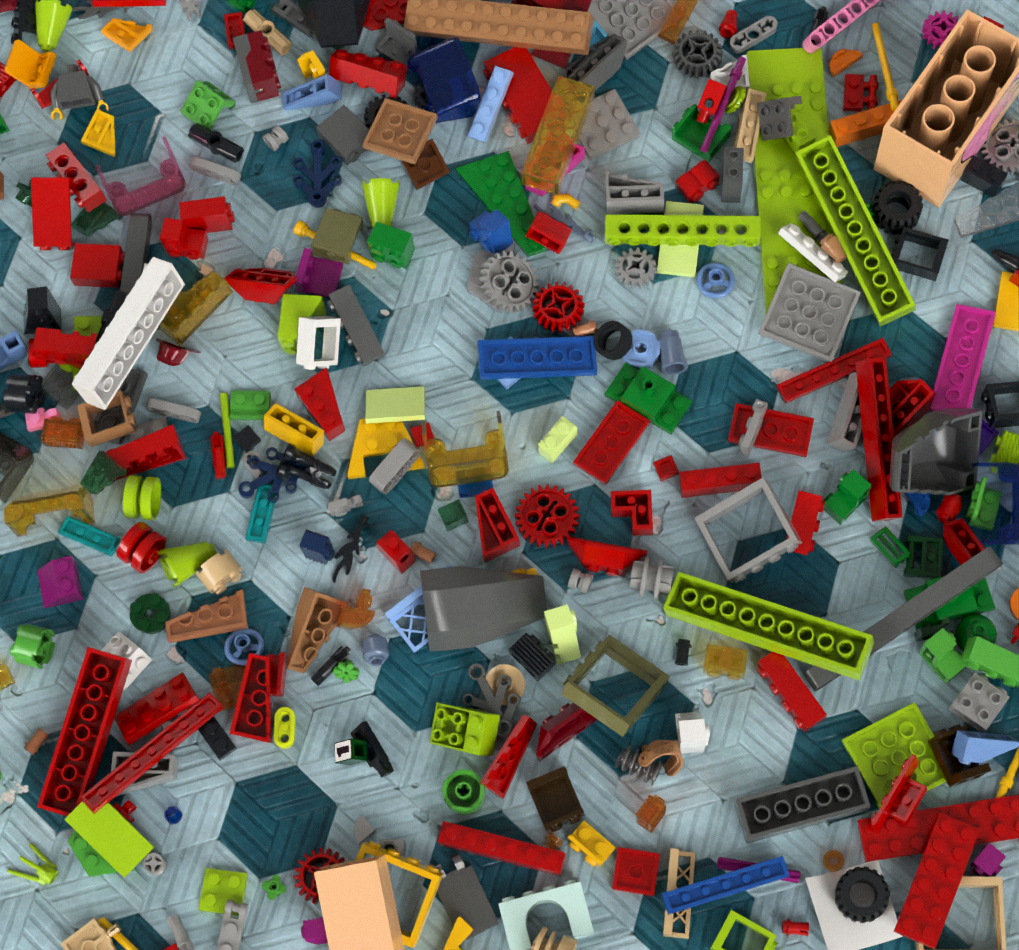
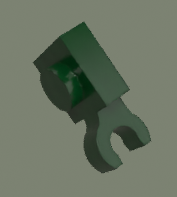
M943 620L939 625L932 626V623L921 625L914 633L916 641L930 639L944 626L949 625L951 621Z

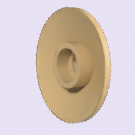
M502 664L492 668L485 678L495 696L499 686V677L502 675H509L511 677L512 683L506 689L502 705L506 706L509 704L507 698L510 694L516 693L522 697L525 690V680L522 673L516 667ZM504 677V678L502 679V683H503V682H507V683H508V679H507L506 677ZM512 696L511 702H517V697Z

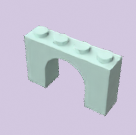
M570 880L564 882L562 887L556 888L555 885L544 887L543 892L535 893V891L523 893L521 898L515 899L514 896L502 899V903H498L510 950H531L532 946L527 931V918L531 910L542 903L556 904L565 911L573 938L577 939L594 934L581 882Z

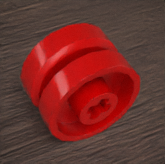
M138 522L123 537L117 549V557L126 564L131 563V567L140 574L145 573L155 565L162 555H158V551L165 549L167 539L159 532H153V529L146 523Z

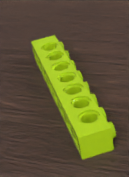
M605 214V244L613 246L620 244H629L631 246L648 244L650 246L667 244L668 246L687 245L691 247L697 245L709 247L716 245H726L727 247L745 245L746 247H754L760 245L761 216ZM623 229H627L629 232L622 233L620 231ZM645 229V230H647L648 232H647V233H641L640 230ZM660 230H666V231H668V232H666V233H660L659 231H660ZM679 230H685V231H687V232L684 233V234H682V233H679L678 231H679ZM704 230L706 233L700 234L698 231ZM723 230V231H725L726 233H724V234H719V233H717V231ZM741 230V231H744L745 233H744V234H738L737 231Z

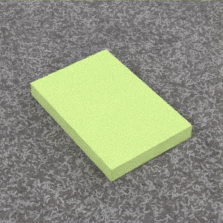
M424 386L366 390V424L425 420Z

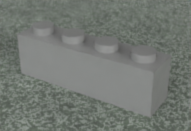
M856 372L849 374L826 443L841 452L856 449L862 430Z

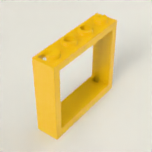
M365 842L361 845L356 860L364 859L366 854L372 856L386 854L387 862L431 880L412 933L401 929L403 944L414 948L419 941L444 873L439 872V869L433 865L428 864L424 866L420 864V860L408 856V858L400 856V852L391 848L388 850L383 849L381 844L377 842Z

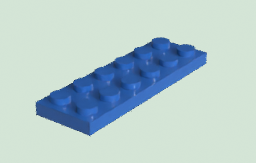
M594 336L477 341L480 380L597 375Z

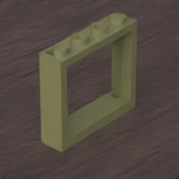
M608 635L603 642L599 641L594 652L590 651L587 654L583 664L579 663L573 672L574 675H568L563 683L565 688L562 695L624 737L661 693L670 676L611 635ZM605 654L651 685L625 718L578 686Z

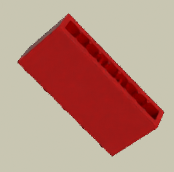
M513 47L484 62L483 74L487 81L490 80L495 66L514 73L502 102V107L504 110L507 109L510 114L508 115L512 124L516 123L521 139L525 138L527 144L568 125L567 114L527 48Z

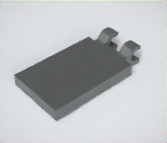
M460 855L452 858L457 868L456 870L445 874L441 864L435 866V868L439 869V872L444 873L437 892L453 926L457 918L461 916L474 929L464 940L466 941L498 925L499 922L472 865L466 868Z

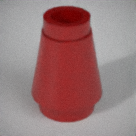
M734 10L726 12L719 26L720 35L724 38H731L737 33V12Z

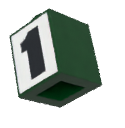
M351 738L334 743L336 764L354 765L367 761V743L365 740Z

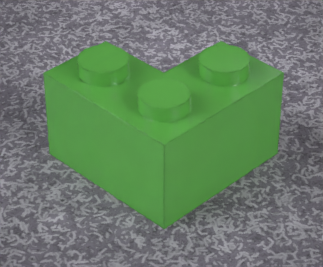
M942 628L923 644L919 654L947 684L967 667V664L960 661L963 654L954 649L957 645L954 635Z

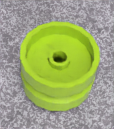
M128 476L123 493V512L126 518L138 519L141 515L143 520H156L160 510L162 493L159 477H146L143 480L141 476Z

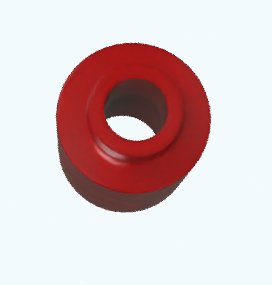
M957 494L944 496L936 511L938 519L943 523L954 521L963 506V498Z

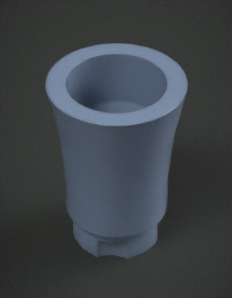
M671 329L663 331L660 334L661 372L667 375L685 372L688 369V364L684 356L679 332Z

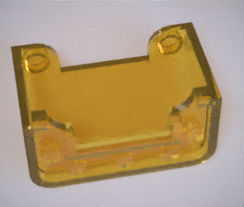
M78 485L19 496L5 507V524L17 537L27 535V528L31 524H36L35 515L64 509L73 511L74 517H81L86 524L95 523L92 493L86 486Z

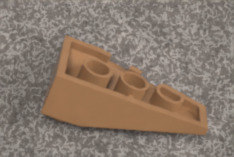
M304 587L297 605L286 668L303 674L306 672L318 655V650L324 642L327 643L335 627L338 628L342 622L348 606L347 602Z

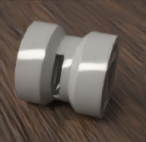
M278 125L272 129L270 134L267 133L262 137L266 145L274 152L281 143L289 140L285 131Z
M574 568L568 587L571 589L578 588L581 592L587 594L594 575L581 573L580 570Z

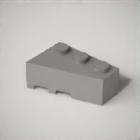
M605 170L607 214L664 213L663 183L642 178L636 180L628 178V175L611 174V171Z

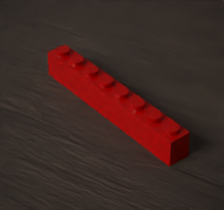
M868 358L855 364L867 479L872 485L869 492L872 521H890L903 518L900 492L892 491L889 485L894 431L886 358Z

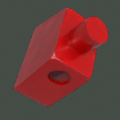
M712 79L708 80L697 106L700 112L696 121L707 124L710 115H715L726 85ZM707 100L713 102L710 108L705 106Z
M392 529L377 541L376 548L401 574L416 562L411 549Z

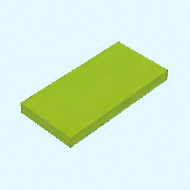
M81 802L64 819L124 878L154 848L109 802L95 814Z

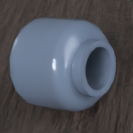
M378 634L369 635L362 642L363 659L372 666L382 665L389 658L388 641L386 638Z

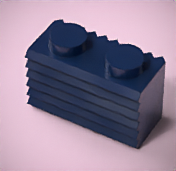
M307 529L305 530L299 545L305 558L326 565L328 561L333 559L335 553L329 537Z

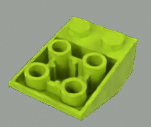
M436 702L429 743L479 756H493L500 715Z

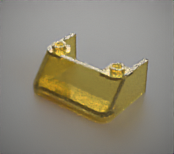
M496 411L499 429L486 433L485 446L446 451L445 443L441 439H428L426 421L422 422V436L429 478L433 486L447 487L501 479L508 474L509 467L500 411Z

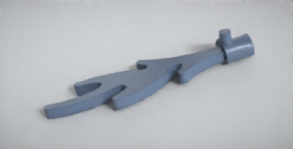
M535 204L537 211L547 213L552 219L563 222L569 228H572L570 234L580 235L590 243L594 241L595 236L591 234L593 231L591 229L583 231L573 221L569 213L567 214V219H565L564 215L552 204L548 205L553 211L552 213L541 209Z

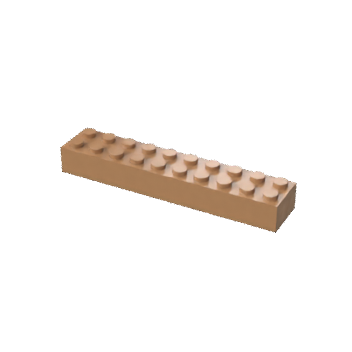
M408 0L404 29H409L415 36L588 55L594 17L590 12L480 0Z

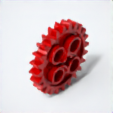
M549 484L546 485L545 489L538 485V491L531 488V495L524 493L526 500L519 499V503L522 506H516V511L520 513L515 514V519H519L515 524L520 527L518 529L519 534L524 533V540L530 537V545L536 541L538 548L542 543L545 544L546 549H548L550 543L556 548V542L559 541L561 545H564L563 538L567 539L570 536L569 533L575 534L573 527L579 526V523L575 521L580 519V515L576 513L579 511V507L574 506L576 504L575 499L570 500V493L564 495V488L558 492L557 485L552 490L549 488ZM546 500L549 504L542 507L539 505V502ZM557 502V504L551 510L553 503ZM564 510L566 514L564 516H557L556 512ZM550 512L551 518L547 517L544 522L543 515L547 516ZM535 516L539 520L536 523H530L528 519ZM543 523V526H542L541 530H540V531H537V529H538V528L541 526V524ZM549 526H553L556 528V530L552 533H548L545 531V529Z

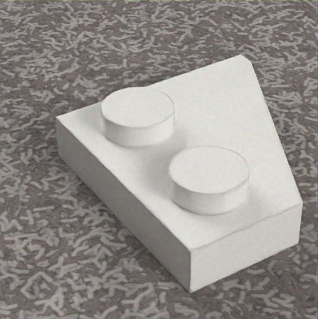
M743 55L741 57H744L746 61L742 68V76L740 80H737L735 87L742 86L748 90L750 84L747 55ZM737 61L734 63L729 62L723 68L711 72L710 78L727 87L730 80L729 75L732 68L736 66Z

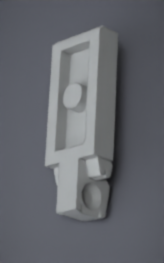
M756 399L752 406L753 417L748 418L746 424L747 432L742 434L739 441L742 454L750 455L768 407L767 402Z

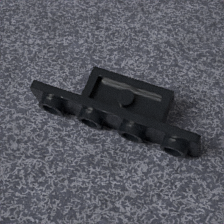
M17 0L16 8L12 10L14 17L12 18L11 27L14 28V33L11 36V44L18 39L22 41V31L37 34L36 0Z

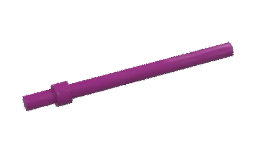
M739 57L736 66L731 70L730 80L700 148V151L704 153L709 149L737 80H740L742 76V68L746 61L744 57Z

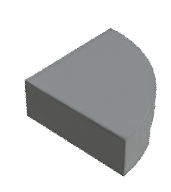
M362 814L358 817L354 826V835L359 845L375 832Z

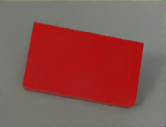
M280 652V655L267 654L266 657L271 658L272 696L284 697L288 656L285 652Z

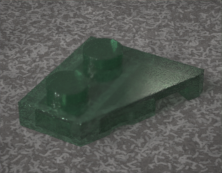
M102 203L89 213L83 208L72 222L71 227L82 235L89 237L97 230L108 227L107 224L116 219L118 221L121 220L123 215L107 204Z
M99 450L80 484L91 494L97 495L105 487L112 485L114 479L126 475L127 471L107 453Z

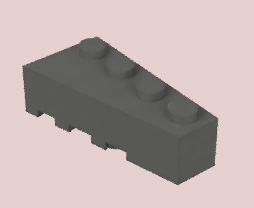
M350 284L328 294L329 301L327 303L331 311H335L337 317L341 319L340 329L344 328L347 334L345 335L349 346L353 345L356 351L353 354L357 362H362L363 366H366L384 357L385 353Z

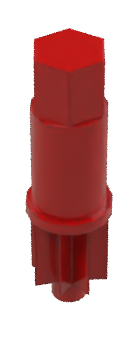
M213 432L210 441L215 478L223 479L226 478L223 436L219 435V432Z

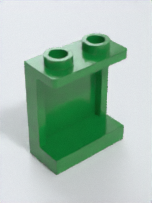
M693 104L691 108L688 107L684 111L680 122L677 121L671 129L672 140L709 163L731 136L732 126L727 123L723 126L719 124L706 153L700 151L712 119L709 118L707 124L696 121L699 111L697 110V105Z

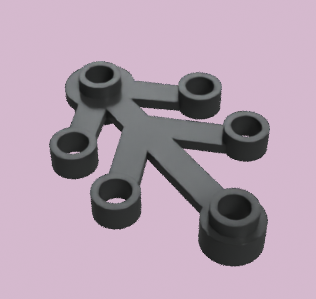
M482 664L471 665L468 674L470 678L478 681L487 701L476 698L472 693H467L463 696V703L467 706L473 705L494 714H499L500 721L497 735L502 738L509 737L515 727L512 721L515 708L521 702V697L518 694H510L507 698L509 704L503 715L500 708L506 689L512 683L511 677L509 675L499 677V686L494 696L485 678V667ZM477 668L481 669V674L479 676H477L475 673V670ZM504 677L508 679L507 685L502 683ZM467 696L472 697L471 703L466 701ZM512 696L517 697V702L515 704L511 702ZM504 723L508 725L507 731L502 729Z

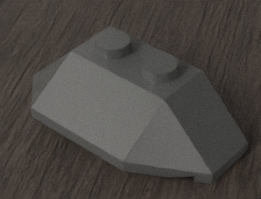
M613 34L609 38L591 45L588 55H580L566 68L562 84L574 91L595 92L621 68L628 43L627 40Z

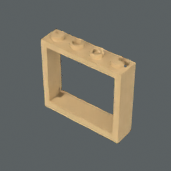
M962 876L958 888H993L996 950H1006L1002 877ZM916 942V950H956V949H924V945H923V944H920V943Z

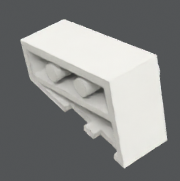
M700 711L676 713L677 737L681 754L704 752L705 746H708L710 730L709 725H705Z

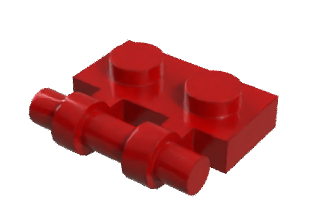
M845 74L843 111L862 112L863 105L868 106V110L876 107L878 104L876 93L879 89L877 75H870V81L864 82V75ZM863 90L869 91L868 97H863Z

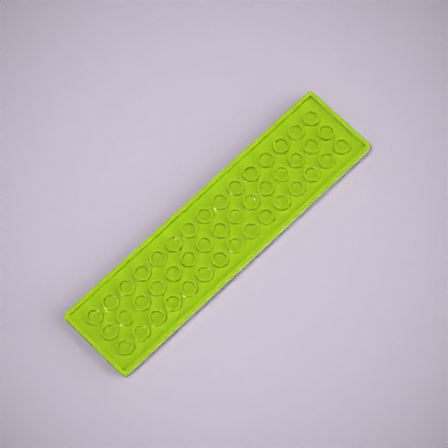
M804 48L748 51L747 63L750 89L765 92V101L801 96L802 104L794 106L815 136V142L828 137L829 127L821 48L814 53H808ZM760 127L754 155L758 216H761L760 245L765 310L767 314L788 263L830 279L778 234L780 229L792 223L798 226L800 231L807 237L812 238L821 248L820 243L814 239V236L798 218L800 213L806 211L822 229H825L828 235H834L789 144L784 137L763 141Z

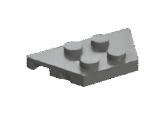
M515 243L505 249L506 254L510 250L514 254ZM485 250L475 253L473 256L467 292L475 297H479L486 305L493 306V301L487 302L489 296L482 295L486 290L479 287L484 284V282L479 280L480 277L484 276L480 273V270L484 269L483 264L488 262L487 259L491 256L493 257L491 252ZM499 305L494 307L498 313H502V311H499Z

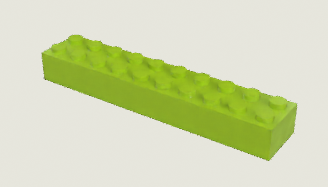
M831 135L795 152L797 161L834 235L838 237L842 249L847 256L846 260L879 326L881 327L915 311L916 305Z
M681 572L677 573L663 607L668 617L858 681L861 680L874 645L873 635Z

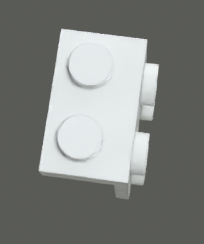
M121 632L113 636L101 650L132 660L124 690L152 661L142 649Z

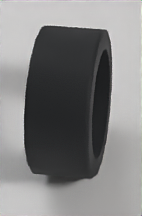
M609 321L601 325L594 337V347L605 358L617 360L628 353L632 345L633 336L631 331L620 322ZM615 331H620L621 338L619 343L613 349L606 350V342L609 336Z

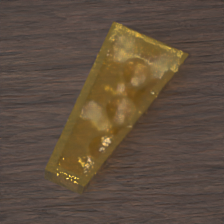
M213 271L193 284V287L188 291L179 293V297L171 305L158 329L181 346L233 293L228 282Z

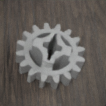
M637 247L636 251L633 252L632 248H629V253L623 251L622 257H617L618 263H615V269H617L615 275L619 276V282L625 281L624 287L630 284L632 289L635 288V285L642 289L643 283L648 286L649 279L654 280V274L657 271V268H655L656 261L653 260L652 254L647 256V250L640 252V248ZM626 263L625 271H623V266ZM646 266L649 268L647 273H645Z

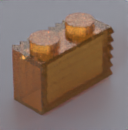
M52 416L51 419H44L41 441L45 446L83 449L85 438L80 419L70 418V421L57 416Z
M648 795V799H645L643 806L636 813V823L652 833L666 813L665 801L657 795Z

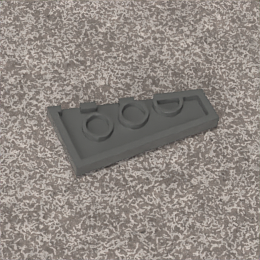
M136 369L130 370L118 391L121 390L126 396L130 397L132 402L130 410L133 414L148 377L145 371ZM121 405L97 414L94 419L96 433L125 423ZM125 435L107 442L122 445Z

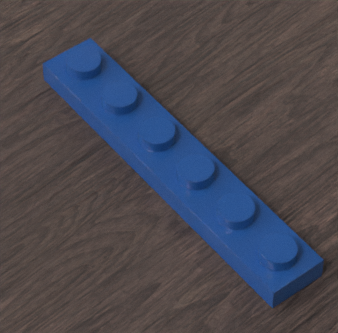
M783 856L671 890L661 895L667 914L670 915L790 877Z

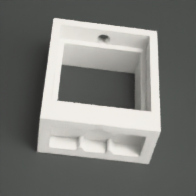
M330 316L299 317L296 364L304 365V369L315 370L316 366L329 369V365H338L340 318ZM316 327H324L322 359H314Z

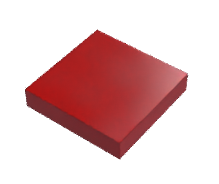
M618 847L612 890L654 897L660 853Z

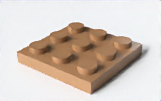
M385 98L363 142V148L416 165L436 123L437 114Z

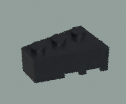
M48 287L28 288L25 311L23 313L24 335L36 333L37 327L62 330L61 308Z

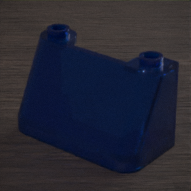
M458 37L449 38L410 55L407 61L408 68L413 73L419 72L429 98L425 110L437 114L436 123L474 116L480 102V90Z

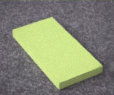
M666 201L664 215H703L704 205ZM679 230L678 232L684 234L687 231ZM660 244L657 273L695 277L699 245L691 247L687 245L668 246L667 244Z

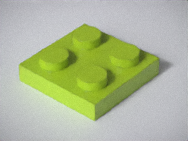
M206 868L198 910L224 914L228 899L234 900L237 904H242L244 902L248 874ZM233 911L232 915L239 916V913Z

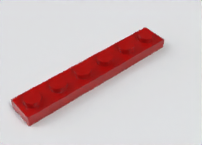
M881 338L832 360V362H827L777 384L776 388L784 403L787 404L856 372L855 363L868 358L888 359L892 356V353L885 340Z

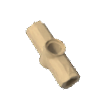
M255 9L249 10L243 18L244 23L254 32L262 30L263 37L267 36L269 45L279 55H286L290 52L292 43L275 28L271 21L266 20Z

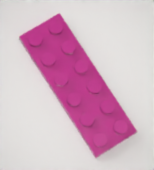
M956 304L933 390L936 395L930 407V412L952 408L971 409L996 315L995 311Z

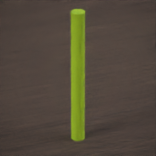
M220 393L227 468H234L227 393Z

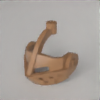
M655 740L648 746L643 745L641 747L642 753L638 759L642 767H647L655 759L663 755H670L664 765L665 772L670 777L675 776L681 770L684 763L678 740Z

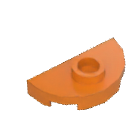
M843 48L837 51L832 56L829 64L832 77L834 78L863 58V54L856 49L854 51Z

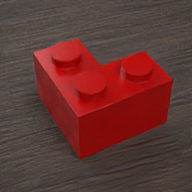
M164 218L160 240L167 254L176 258L184 256L191 260L204 259L209 240L206 231L189 229L186 227L184 220Z
M651 490L611 491L612 518L632 517V536L653 535Z

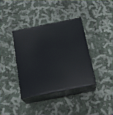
M249 425L233 437L246 453L261 442L259 436Z

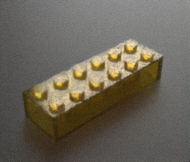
M561 76L557 77L521 172L523 185L559 194L594 99L593 85Z

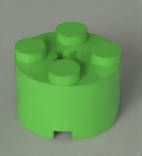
M31 624L20 625L17 629L15 644L10 648V655L14 656L15 661L19 664L39 669L44 668L42 665L49 663L54 652L55 643L52 642V636L55 637L54 631Z
M460 769L452 773L444 781L442 788L443 797L449 809L454 813L470 815L478 812L482 807L486 791L485 787L480 784L481 778L471 770ZM464 788H466L468 793L462 796L459 792H463Z

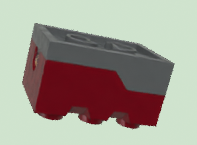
M262 30L233 37L250 102L255 103L280 96L278 89L281 88L267 36L263 37Z

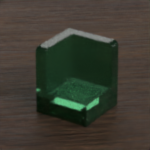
M459 499L438 509L447 532L469 522Z

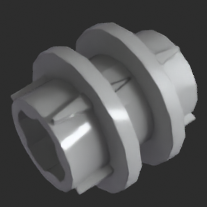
M646 557L645 561L635 560L632 567L630 588L631 590L640 591V597H644L645 590L653 591L654 599H658L659 595H669L674 568L673 566L664 565V559H660L659 566L651 565L650 557Z

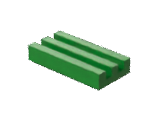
M886 526L870 537V541L895 568L899 566V563H904L905 559L912 557L908 549ZM885 533L886 536H887V537L898 547V549L903 553V555H900V554L898 553V551L890 544V542H888V541L886 540V538H885L882 534ZM877 538H879V539L881 540V542L892 552V554H893L897 559H895V558L888 552V550L877 540Z

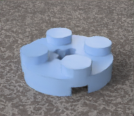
M643 329L635 330L631 333L633 336L631 348L623 356V360L635 368L641 369L642 366L650 368L660 356V343L652 332ZM640 345H643L646 351L639 353L638 350H635V348H639Z

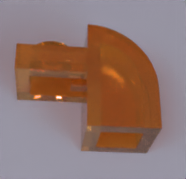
M361 589L358 591L356 608L340 607L337 628L356 630L371 622L375 615V611L368 610V607L370 608L372 604L371 590Z

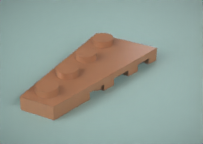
M243 589L228 598L225 596L219 599L214 604L209 606L206 604L195 612H188L166 621L167 641L173 643L249 629Z

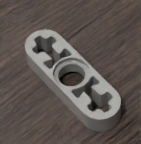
M766 16L733 35L730 39V50L733 53L740 54L773 35L777 30V20L772 16ZM755 31L759 36L757 38H750L748 34Z
M196 156L192 157L188 165L191 170L235 186L238 185L242 177L236 170Z
M148 398L145 409L152 413L192 423H198L201 412L197 409L155 398Z

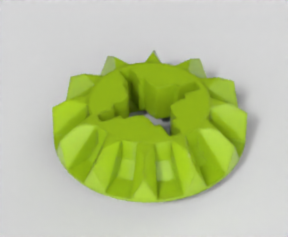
M737 86L734 88L725 109L726 113L731 114L737 108H740L743 99L746 97V89L744 87Z

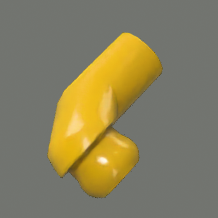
M556 193L551 200V204L555 207H559L561 203H566L575 210L581 203L570 194Z

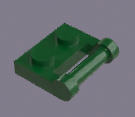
M906 536L907 549L912 557L906 559V568L903 570V576L930 579L941 577L943 538ZM916 544H922L920 569H914Z

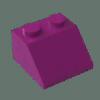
M72 556L51 560L37 570L45 609L84 599L78 564Z

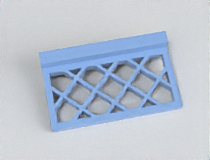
M422 585L385 613V617L391 622L414 653L428 643V637L425 639V634H427L425 617L413 615L414 607L424 605V602H422ZM401 617L411 618L409 629L400 628L396 621ZM413 618L425 620L423 631L411 630ZM411 632L423 634L422 642L416 647L410 641Z

